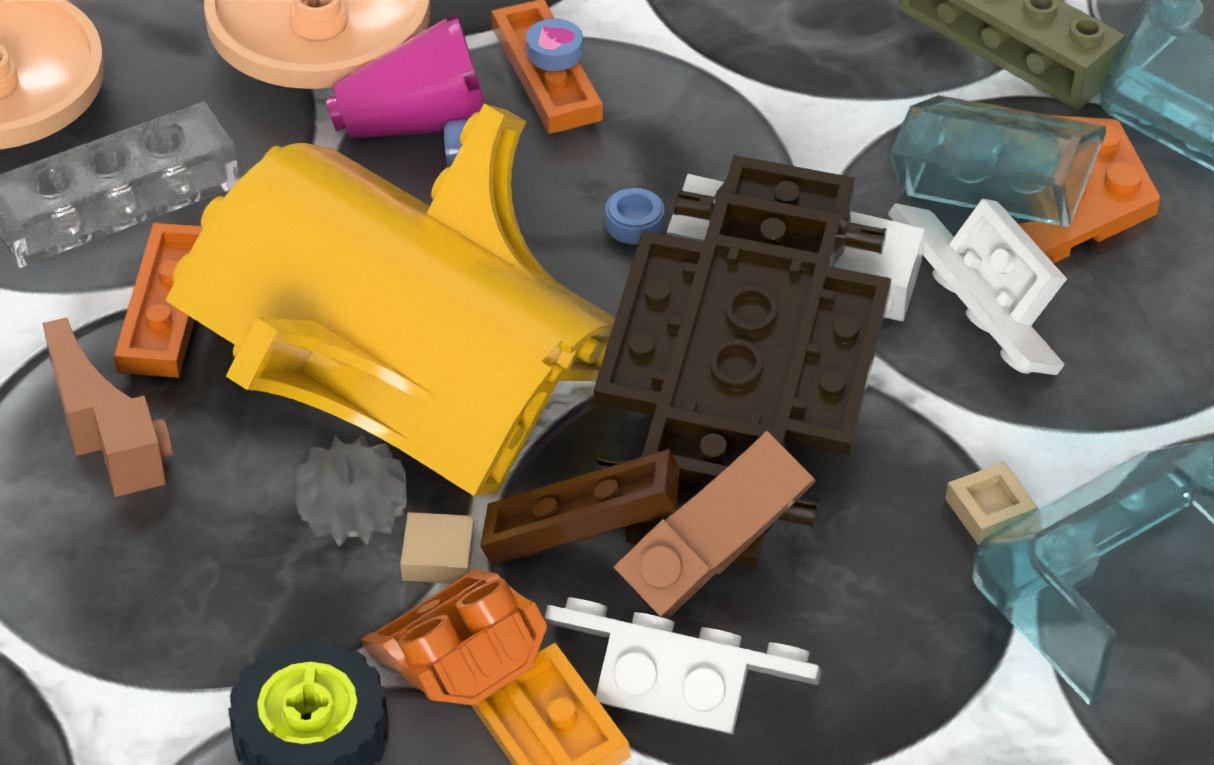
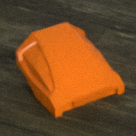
M472 569L462 575L461 579L360 640L367 653L379 665L395 670L409 683L423 690L429 700L474 706L532 669L547 629V624L536 603L517 593L497 573Z

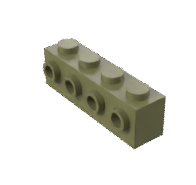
M1062 0L900 1L899 10L1077 111L1117 78L1126 35Z

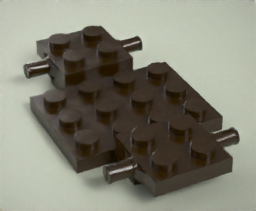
M733 155L727 179L717 190L714 197L687 192L679 189L677 192L674 215L709 221L704 242L642 230L593 390L595 404L653 416L645 447L640 457L670 449L680 468L676 511L712 482L766 431L784 448L785 443L850 456L890 296L892 279L834 267L835 262L844 253L845 247L876 252L882 255L885 245L887 228L882 229L851 223L849 208L854 192L855 177ZM600 454L595 471L627 461ZM800 497L778 519L813 528L817 518L819 500ZM675 512L665 514L651 522H638L626 526V542L638 544L662 519L666 520ZM773 524L740 554L731 565L756 570L764 536Z

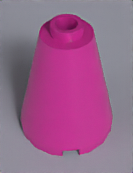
M458 16L445 18L333 84L335 96L326 98L328 111L336 132L346 129L350 139L444 132V125L447 124V121L469 119L474 113L480 112L483 104H486Z

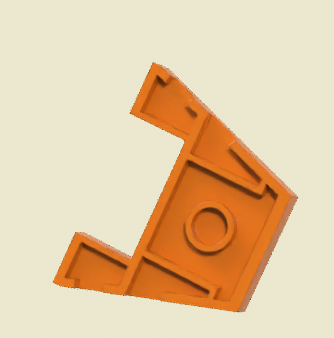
M952 108L937 109L935 128L951 161L1002 152L1010 154L1042 220L1019 223L1018 225L1053 264L1070 256L1071 247L1091 238L1100 242L1156 216L1158 213L1161 197L1119 120Z

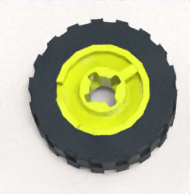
M306 639V642L300 643L290 641L280 644V648L271 652L266 650L256 657L257 661L250 667L246 665L239 674L240 680L237 686L233 685L229 696L231 707L228 708L234 750L238 762L242 761L243 765H374L376 761H381L385 753L384 740L388 741L389 732L385 688L381 686L380 674L375 666L370 667L366 663V657L357 650L352 652L346 649L344 644L332 641V643L320 642V639ZM312 713L311 719L302 720V715Z

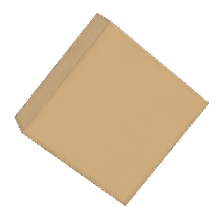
M1005 462L948 482L945 499L978 545L1035 524L1038 506Z
M408 512L400 562L401 581L453 584L461 579L462 575L469 572L475 533L474 516Z

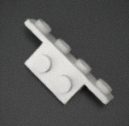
M982 198L955 237L931 211L895 203L888 215L895 222L925 228L922 255L933 266V277L944 288L956 293L968 307L966 315L970 321L980 329L990 333L1002 347L1000 355L1004 361L1015 370L1024 374L1038 372L1057 375L1065 364L1036 332L1032 324L1067 278L1000 203Z
M568 597L565 608L547 605L544 619L550 624L609 638L596 693V699L601 705L733 735L748 670L819 685L821 669L818 665L807 663L810 652L804 649L779 643H769L767 653L739 648L742 638L739 635L701 627L699 638L672 633L674 621L645 613L634 612L632 623L605 618L607 606L578 598Z

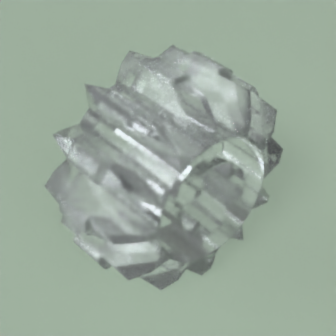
M363 434L353 444H344L335 435L331 449L311 447L308 462L298 465V472L295 476L296 490L298 492L295 494L298 513L301 514V519L309 521V527L313 530L315 538L332 533L333 538L340 547L348 537L358 536L368 545L372 535L371 531L391 534L392 525L395 523L394 517L404 515V508L407 504L406 489L404 488L406 486L405 470L401 466V460L392 459V453L389 452L387 443L369 448V443H367Z

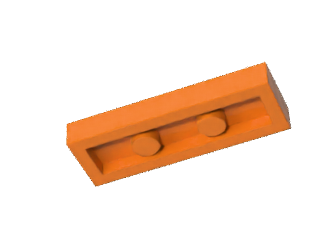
M535 0L491 11L492 29L548 134L603 121V103L580 62L563 71H547L534 66L527 58L526 34L529 28L539 21L554 19L545 0Z
M153 223L114 353L117 373L179 378L195 319L165 300L174 284L172 276L175 267L182 257L191 251L202 231L201 226Z

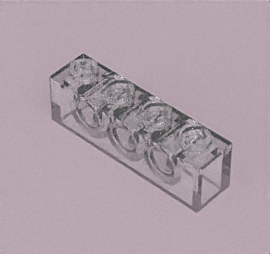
M203 101L0 174V237L17 266L21 268L230 190L239 181L234 142L206 102Z

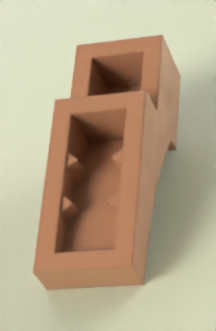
M67 317L42 323L52 370L76 456L102 450L115 497L166 485L162 458L173 456L164 418L152 421L145 396L130 398L114 387L98 372L80 348Z
M766 431L697 495L666 520L662 519L614 568L660 617L669 619L716 573L720 575L816 481Z

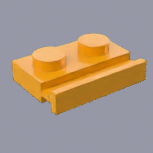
M556 643L537 653L532 669L472 706L512 765H618L631 757L629 742Z

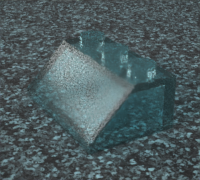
M937 95L909 107L890 155L900 192L903 195L973 209L984 198L998 201L1010 216L1070 228L1105 138L1106 126Z

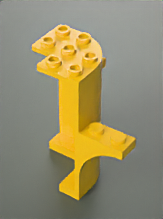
M483 104L480 112L474 113L464 125L460 135V144L462 146L451 167L444 169L437 177L431 190L433 201L430 206L335 149L308 143L272 147L264 155L263 159L253 166L232 187L225 197H216L206 207L201 218L202 231L191 251L183 256L175 267L172 276L174 284L165 300L234 344L233 356L235 359L226 377L246 390L268 392L287 397L350 422L410 455L473 496L498 494L558 381H597L616 318L557 282L544 270L526 245L515 217L511 180L516 147L527 121L508 110L488 104Z

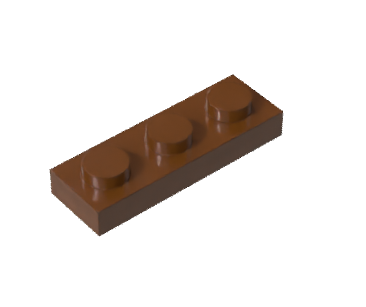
M670 449L488 503L480 547L490 564L495 565L515 558H529L540 551L573 541L590 540L601 533L634 523L654 521L665 514L676 511L680 468Z

